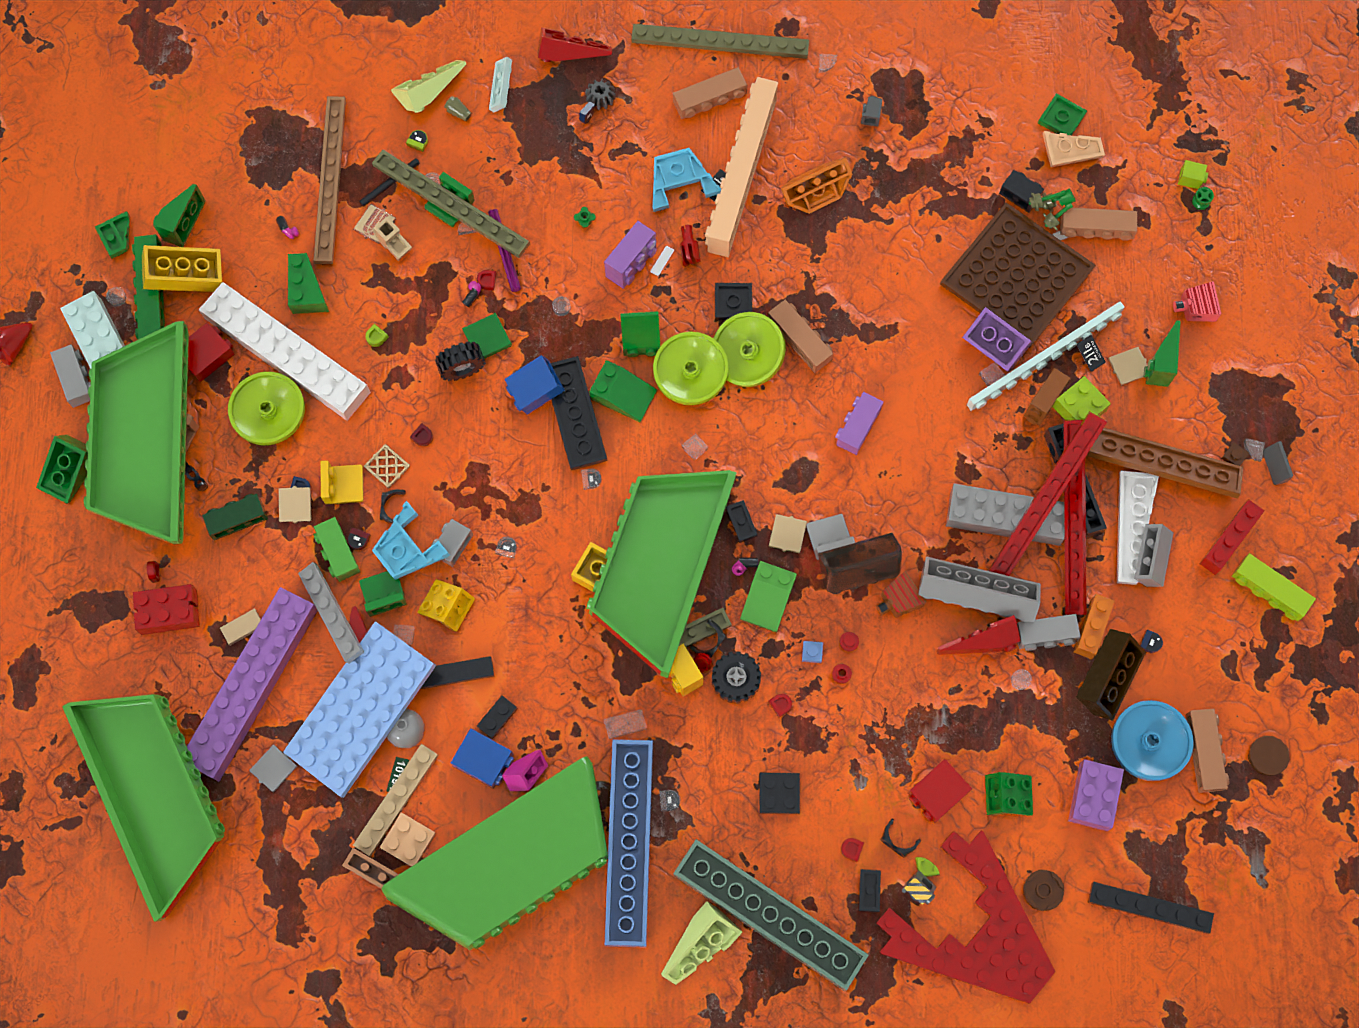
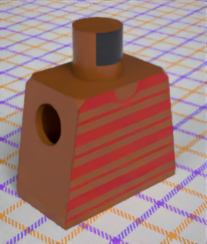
M905 571L882 591L881 597L884 601L876 605V608L881 615L891 610L895 617H899L924 607L926 600L923 596L918 595V588Z

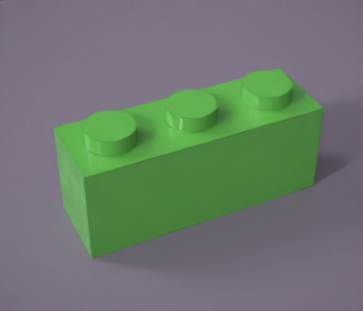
M334 517L314 526L316 531L313 534L317 544H322L323 550H321L324 560H329L331 566L328 569L332 578L336 577L340 582L360 573V569L337 519Z

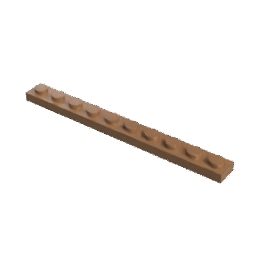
M327 96L313 260L315 264H333L346 108V98L339 96Z

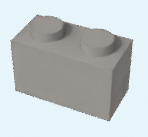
M451 519L449 523H445L441 530V536L439 539L436 538L432 545L439 541L445 547L450 556L441 561L453 567L472 538L473 533L471 529Z

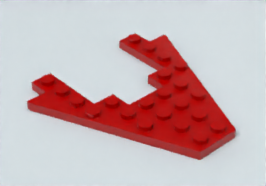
M981 830L969 844L953 831L940 847L987 887L975 904L987 913L990 918L966 947L951 934H948L936 949L892 909L888 908L876 923L891 937L879 953L1030 1004L1056 971L985 833Z

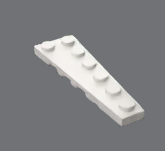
M1120 471L1117 546V583L1136 585L1138 583L1134 578L1145 524H1149L1159 476L1130 471Z

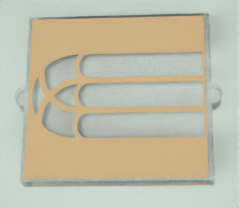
M370 204L353 229L364 235L365 239L369 238L379 244L380 242L376 238L373 228L385 217H388L393 223L396 217L387 213L385 209H380Z

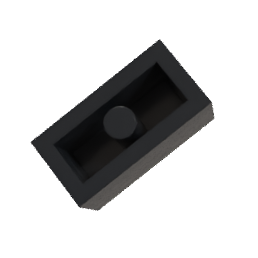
M1013 170L1002 184L999 194L1030 213L1033 209L1028 204L1031 193H1040L1042 196L1044 188L1039 183L1028 179L1022 172Z

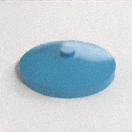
M1150 700L1131 705L1119 715L1112 729V748L1118 762L1127 772L1143 780L1161 781L1176 775L1187 765L1192 755L1193 735L1187 720L1178 710L1163 702Z

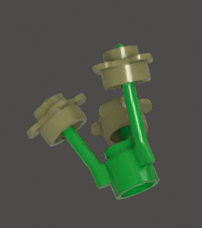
M1069 188L1055 194L1050 193L1046 195L1044 192L1042 193V198L1040 193H1031L1028 204L1031 208H1035L1036 211H1039V208L1042 207L1048 209L1050 213L1047 216L1045 213L1043 214L1046 218L1044 220L1045 226L1050 229L1054 227L1057 231L1056 226L1060 224L1057 219L1067 210L1073 208L1072 203L1076 202V199ZM1056 201H1059L1060 205H1065V207L1054 216L1051 212L1057 206Z

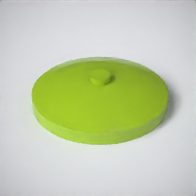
M744 312L730 317L719 327L713 338L722 346L728 359L727 381L737 386L753 387L767 382L778 372L784 361L786 345L783 333L774 321L760 313Z
M699 332L680 333L666 340L658 349L653 363L654 378L660 391L670 400L683 405L702 404L714 398L723 389L728 378V359L722 346L712 337Z
M260 372L245 378L232 392L228 404L229 420L235 431L246 441L257 445H273L288 439L301 425L305 413V401L298 386L287 376L276 372Z

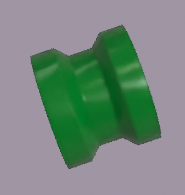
M1208 187L1199 188L1192 199L1194 207L1200 210L1208 208L1214 198L1213 191Z

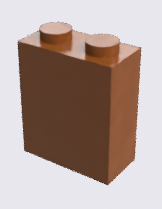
M1054 368L1031 401L1024 417L1030 423L1040 426L1053 408L1056 399L1063 393L1070 377Z

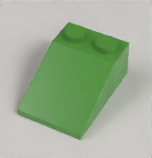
M760 561L740 620L777 633L797 573Z

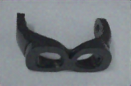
M185 461V475L189 480L195 481V487L199 491H205L208 488L207 483ZM193 471L196 476L191 477L189 473Z
M395 489L382 492L380 520L393 524V519L389 518L384 511L385 503L393 495H405V490Z
M708 619L707 623L717 631V645L705 651L693 645L690 646V649L697 654L705 653L712 657L726 637V634L723 633L717 623Z
M892 818L885 827L880 840L901 857L905 858L906 855L916 849L921 840L918 839L911 848L895 846L888 833L889 827L894 821Z

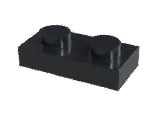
M744 500L726 506V511L739 543L758 536Z
M501 696L478 723L477 727L493 739L518 708L504 696Z
M860 869L859 911L880 912L881 870Z

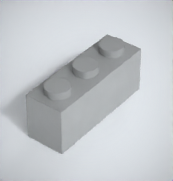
M71 344L50 352L67 402L73 408L89 402L88 388L91 387V382L87 380V376H89L85 365L82 366L81 360H83V356L80 350H76Z
M1145 524L1134 579L1146 587L1164 586L1174 532L1163 524Z
M1076 614L1036 619L1034 623L1023 621L1017 623L1020 636L1018 646L1019 649L1025 648V651L1035 650L1038 646L1052 648L1059 643H1064L1065 646L1073 645L1081 637Z

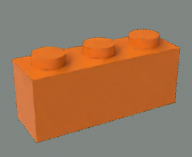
M1098 594L1094 595L1090 601L1087 615L1080 631L1081 637L1077 640L1073 653L1089 659H1093L1096 656L1114 600Z

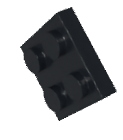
M715 283V320H727L739 313L752 312V283Z
M760 773L759 814H800V773Z

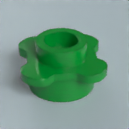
M582 207L581 211L574 215V220L578 221L584 228L588 227L596 219L595 214L589 212L587 207Z

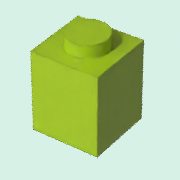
M1185 160L1181 167L1178 184L1199 189L1202 183L1207 181V165Z

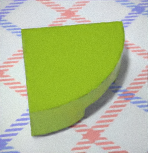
M923 857L915 858L917 871L919 870L924 876L939 875L938 868L931 861Z

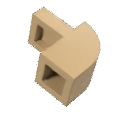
M385 217L373 228V232L379 242L398 261L412 249V246L400 235V229L388 217Z

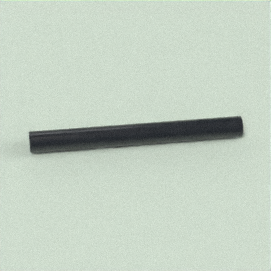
M415 158L407 165L414 169L420 162ZM391 177L362 198L359 203L364 207L397 181Z

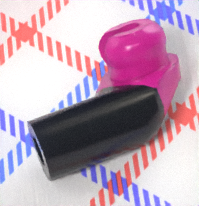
M284 216L276 218L279 229L288 238L294 239V237L299 236L297 228L292 227L290 229Z
M476 281L469 283L468 288L471 291L462 301L467 307L472 305L481 290V285Z
M740 558L733 565L732 572L736 576H740L748 567H758V558Z

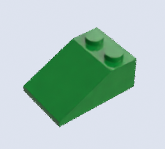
M196 184L188 187L165 205L159 214L155 216L153 226L163 241L179 247L184 246L206 202Z
M659 312L620 314L624 356H655L660 348Z
M1177 320L1153 358L1149 359L1148 366L1144 367L1143 377L1146 378V384L1168 387L1177 375L1181 321Z
M606 360L589 394L592 401L641 423L657 389L623 367Z
M69 435L54 436L36 488L69 504L87 477L85 461L88 459L86 444Z

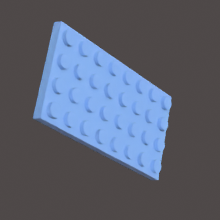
M376 621L360 642L364 653L350 664L345 663L283 751V753L343 798L436 667V664Z

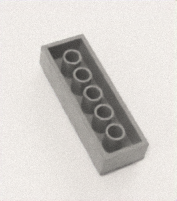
M953 484L950 492L946 526L1010 537L1034 497ZM1056 502L1032 541L1061 545L1065 537L1064 502Z
M926 557L921 573L918 595L926 599L941 600L947 604H958L964 608L979 609L985 613L999 614L1002 617L1014 615L1020 621L1034 623L1040 606L1041 584Z

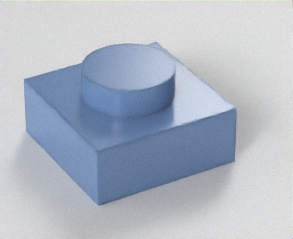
M803 641L802 662L822 663L823 642Z

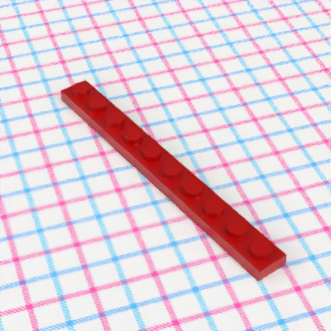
M1091 411L1088 412L988 570L989 572L1006 576L1011 574L1107 424L1106 420Z
M1083 420L1064 421V450ZM1084 458L1064 489L1065 615H1087L1086 481Z

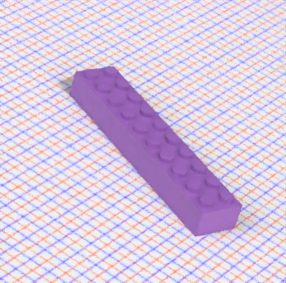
M281 587L279 588L187 745V749L191 752L193 762L199 772L218 782L221 780L318 610L313 603Z

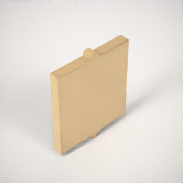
M1139 347L1108 358L1113 368V374H1116L1121 385L1143 378L1144 367L1148 366L1146 363L1147 359L1143 357Z
M296 486L292 488H278L279 522L293 521V523H297L298 521H311V488H297Z
M776 514L769 547L782 549L783 552L800 553L807 521L793 518V516L787 517Z

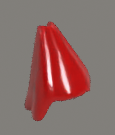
M25 322L0 327V360L4 364L9 366L15 360L32 329L31 323Z

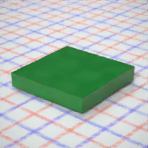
M1056 93L1038 120V124L1056 134L1065 133L1072 136L1086 115L1087 110Z
M496 313L462 328L468 342L479 344L484 359L512 346Z

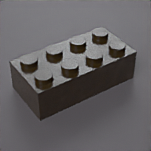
M1113 629L1109 630L1090 670L1087 672L1082 686L1078 690L1076 698L1095 716L1114 720L1146 654V651L1131 634Z

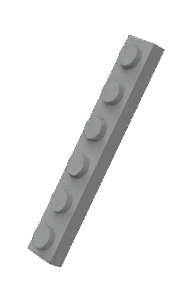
M312 562L298 574L344 661L350 664L363 654L364 650L318 565Z

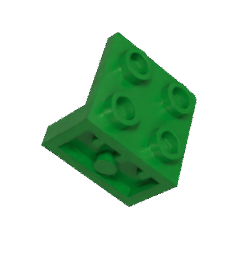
M445 172L439 176L442 187L472 205L475 201L472 190ZM429 201L424 206L425 210L451 227H454L459 221Z
M388 571L359 581L366 603L364 606L370 617L407 605L400 579L395 580Z
M1005 772L985 775L987 815H1033L1031 775Z

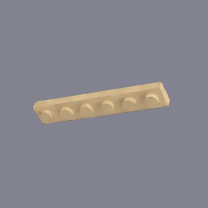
M423 744L419 746L353 846L368 856H372L439 756Z

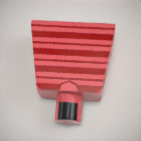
M1214 282L1185 290L1181 300L1173 302L1174 312L1184 311L1187 321H1217L1221 311Z

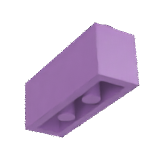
M865 392L862 393L861 397H856L852 405L855 407L853 412H848L844 420L846 423L844 428L840 427L835 436L838 439L837 446L855 455L860 450L883 406V401Z

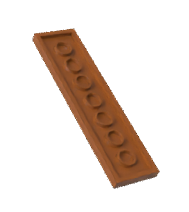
M1103 428L1088 452V456L1233 498L1238 499L1241 494L1242 466L1111 429Z

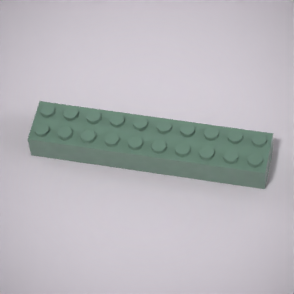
M697 839L673 873L674 877L843 991H847L868 957L867 953Z

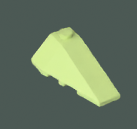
M462 60L453 61L437 68V73H425L421 75L422 79L408 80L394 87L391 91L406 110L414 111L415 113L420 112L462 70L466 62Z
M707 901L693 916L661 975L675 985L695 972L697 966L705 960L709 962L713 959L712 955L721 949L725 951L740 936L742 930L722 911Z

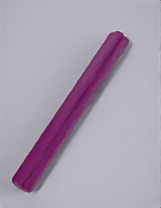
M489 210V216L501 223L498 210ZM498 245L512 292L520 291L521 288L511 253Z

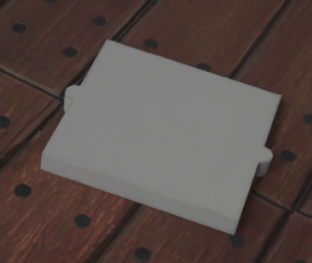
M273 744L249 771L259 779L260 784H264L274 792L296 769L297 765Z

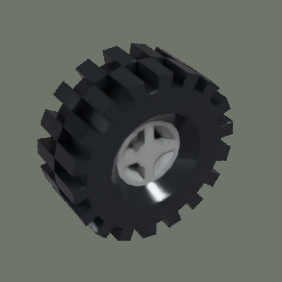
M470 341L465 344L461 342L456 346L454 344L451 348L444 349V352L438 353L439 355L435 357L439 374L445 381H452L453 379L457 381L460 378L465 379L466 376L470 377L473 373H478L479 369H483L486 364L479 344L475 342L470 343Z
M738 651L736 654L729 652L728 655H723L720 660L716 661L712 670V686L716 694H719L721 699L728 700L727 702L732 703V701L736 702V704H739L740 701L746 702L750 697H754L759 689L761 682L760 667L755 663V659L753 657L750 658L746 653L743 655Z

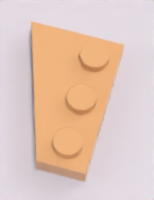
M1049 131L1042 133L1050 167L1105 156L1101 138L1082 135L1071 136L1065 133L1054 134Z

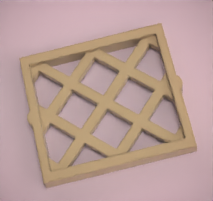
M386 444L364 465V468L387 488H390L410 467L405 460ZM385 450V456H379ZM388 450L393 454V456H388ZM395 458V464L388 465V459ZM379 459H386V465H379ZM376 460V466H370V463ZM395 467V473L388 474V468ZM398 467H404V469L400 473H398ZM379 468H386V474H379ZM389 476H395L392 482H389ZM380 477H386V482Z

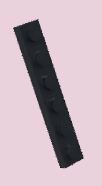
M1092 882L1088 903L1206 934L1211 933L1214 913L1097 882Z

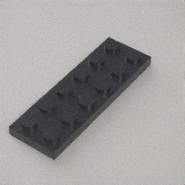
M576 356L551 363L565 390L551 400L571 471L608 461L579 357Z

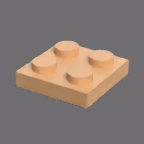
M400 813L380 848L406 864L413 866L420 861L436 833L405 814Z

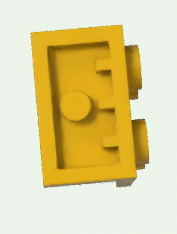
M321 461V498L324 503L363 502V466H331L329 461Z
M436 579L420 606L418 613L439 621L450 630L457 632L475 598L463 588Z

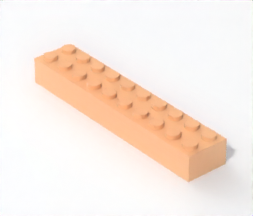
M757 77L756 82L751 85L750 99L747 98L745 104L746 111L745 114H742L740 121L741 128L737 130L736 144L732 146L731 160L727 162L725 169L726 176L721 181V192L716 197V209L712 210L710 217L711 225L706 229L705 245H708L707 252L729 258L777 101L778 82Z

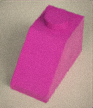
M536 750L513 762L503 773L502 777L510 791H529L548 767V764L541 750Z

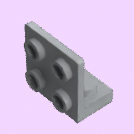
M843 514L806 524L817 560L854 550L856 543L854 537L849 535Z

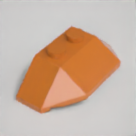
M844 157L824 163L791 179L781 190L787 205L810 214L840 199L853 174L847 158Z

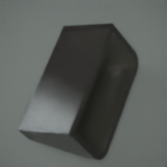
M893 533L818 553L824 586L832 594L856 589L867 584H874L888 578L892 579L901 573L902 549Z

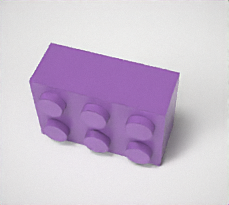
M637 221L604 261L606 277L623 289L627 284L630 285L637 271H641L646 264V260L649 257L652 258L657 251L656 232Z
M986 307L962 337L1008 372L1011 371L1032 343V341Z
M1085 759L1080 762L1068 821L1104 831L1111 830L1114 824L1124 769Z

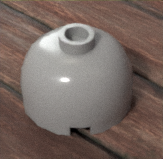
M406 708L387 735L388 741L398 748H411L417 745L423 738L425 728L421 716L415 711Z

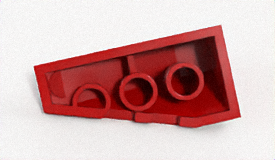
M541 27L538 58H541L544 62L612 55L611 46L594 41H587L585 43L580 37L573 36L568 38L564 36V32Z
M1013 615L990 624V627L986 628V631L983 632L978 629L969 634L968 639L960 637L939 646L936 652L938 655L991 653L1004 650L1007 653L1013 651L1020 642L1016 618Z

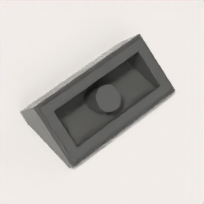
M1276 442L1262 451L1273 484L1278 485L1288 482L1293 477V473L1282 442Z

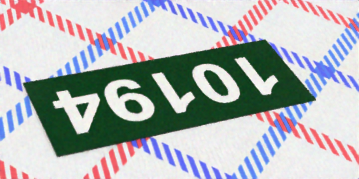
M396 757L387 792L390 791L409 763L408 759Z

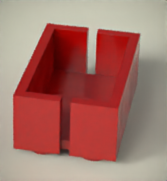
M192 584L133 592V607L137 611L134 613L135 630L141 635L200 627L199 610L196 608L198 607L197 589Z

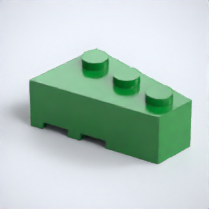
M307 253L288 254V306L292 314L329 312Z

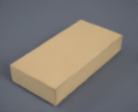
M254 608L220 627L231 646L252 634L261 618Z

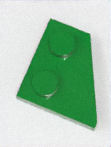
M127 211L95 226L111 259L129 250L130 216Z

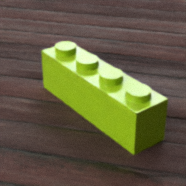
M1250 553L1242 560L1232 575L1238 584L1250 588L1254 595L1269 601V605L1285 612V615L1291 620L1299 621L1302 619L1316 600L1315 597Z

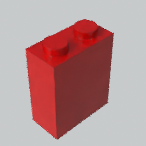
M208 322L190 335L188 342V370L199 382H202L235 355L231 349L234 347L227 338L223 340L220 337L222 334L215 325L211 327Z
M944 759L909 790L908 794L910 796L908 798L916 807L918 805L923 810L922 814L928 821L936 823L966 796L972 788Z

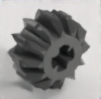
M603 79L600 82L594 80V84L589 83L588 89L585 91L586 101L594 103L598 110L601 107L607 109V105H612L613 100L616 98L615 88L611 86L609 81L604 83Z

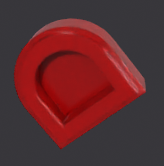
M483 270L477 275V283L481 285L482 289L494 290L497 276L496 271Z
M156 561L147 562V575L152 583L160 581L159 564Z
M778 694L768 700L779 718L788 713L792 707V700L786 694Z
M854 838L846 839L841 845L843 856L857 862L864 842Z

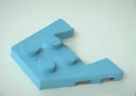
M690 148L654 157L653 212L669 208L665 191L699 181L706 198L720 194L721 188L713 181L712 176L706 172L702 163Z
M407 501L403 504V509L399 515L396 514L391 527L388 531L385 530L372 549L395 580L450 556L439 541L422 553L407 534L404 527L419 516Z

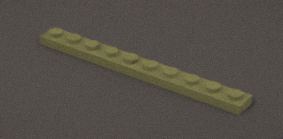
M633 24L631 38L632 43L804 59L808 58L809 39Z
M382 149L372 162V165L516 257L520 258L530 245L527 239Z

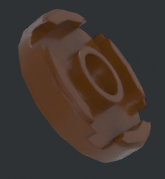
M1263 736L1256 739L1250 745L1248 760L1256 772L1274 776L1282 773L1287 768L1290 761L1289 751L1280 739L1274 736Z
M1038 870L1026 878L1023 885V895L1032 908L1039 911H1049L1056 908L1062 902L1064 885L1061 878L1054 872Z

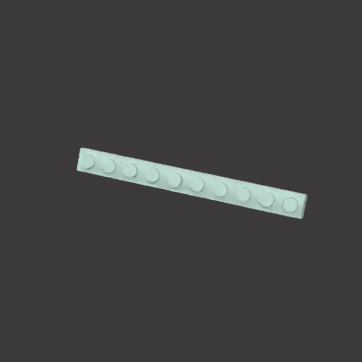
M1118 302L968 400V408L971 411L975 408H982L986 405L987 400L990 398L996 399L1002 394L1001 391L1006 388L1008 390L1013 388L1021 378L1023 380L1027 379L1035 369L1040 370L1047 365L1049 360L1058 359L1063 351L1066 349L1070 351L1076 346L1077 342L1092 335V332L1095 330L1101 331L1107 326L1109 321L1112 320L1114 322L1122 316L1121 313L1124 305Z

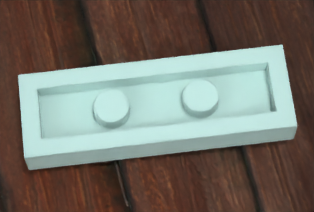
M508 57L495 62L489 110L492 112L505 108L507 104L510 73L512 71V59Z

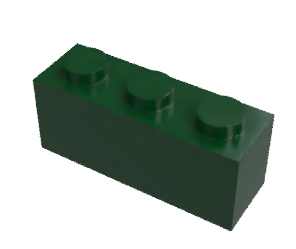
M248 494L242 500L228 502L224 507L210 509L206 514L202 515L208 533L214 541L268 520L263 503L257 494Z

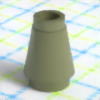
M451 96L444 106L448 113L465 122L472 114L458 97Z

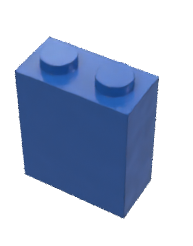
M542 355L505 378L507 383L506 389L514 397L515 407L526 414L531 413L565 391L550 361Z
M470 728L450 763L453 767L494 789L496 785L499 786L501 784L503 772L506 767L508 768L513 763L514 757L512 756L514 754L508 748Z

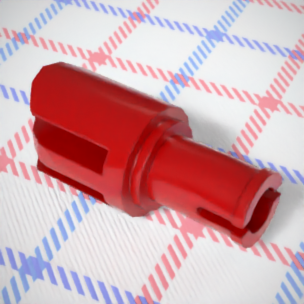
M685 225V229L684 226H681L683 241L680 243L683 266L687 267L690 264L693 265L696 262H701L698 242L693 238L692 225Z

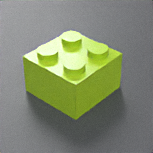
M1084 376L1056 399L1053 408L1065 421L1084 420L1089 411L1100 417L1107 411L1111 403Z

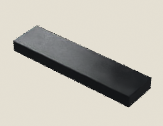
M492 657L438 665L433 669L420 689L495 677Z

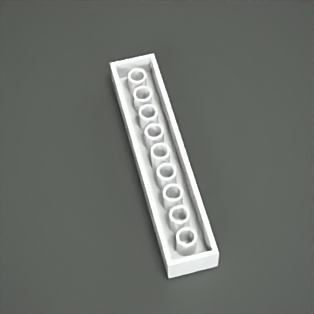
M224 282L220 284L199 309L204 319L215 325L275 370L290 378L296 385L347 421L371 393L367 384Z

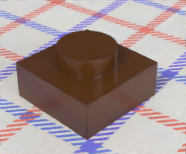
M1233 442L1221 459L1240 466L1249 452Z

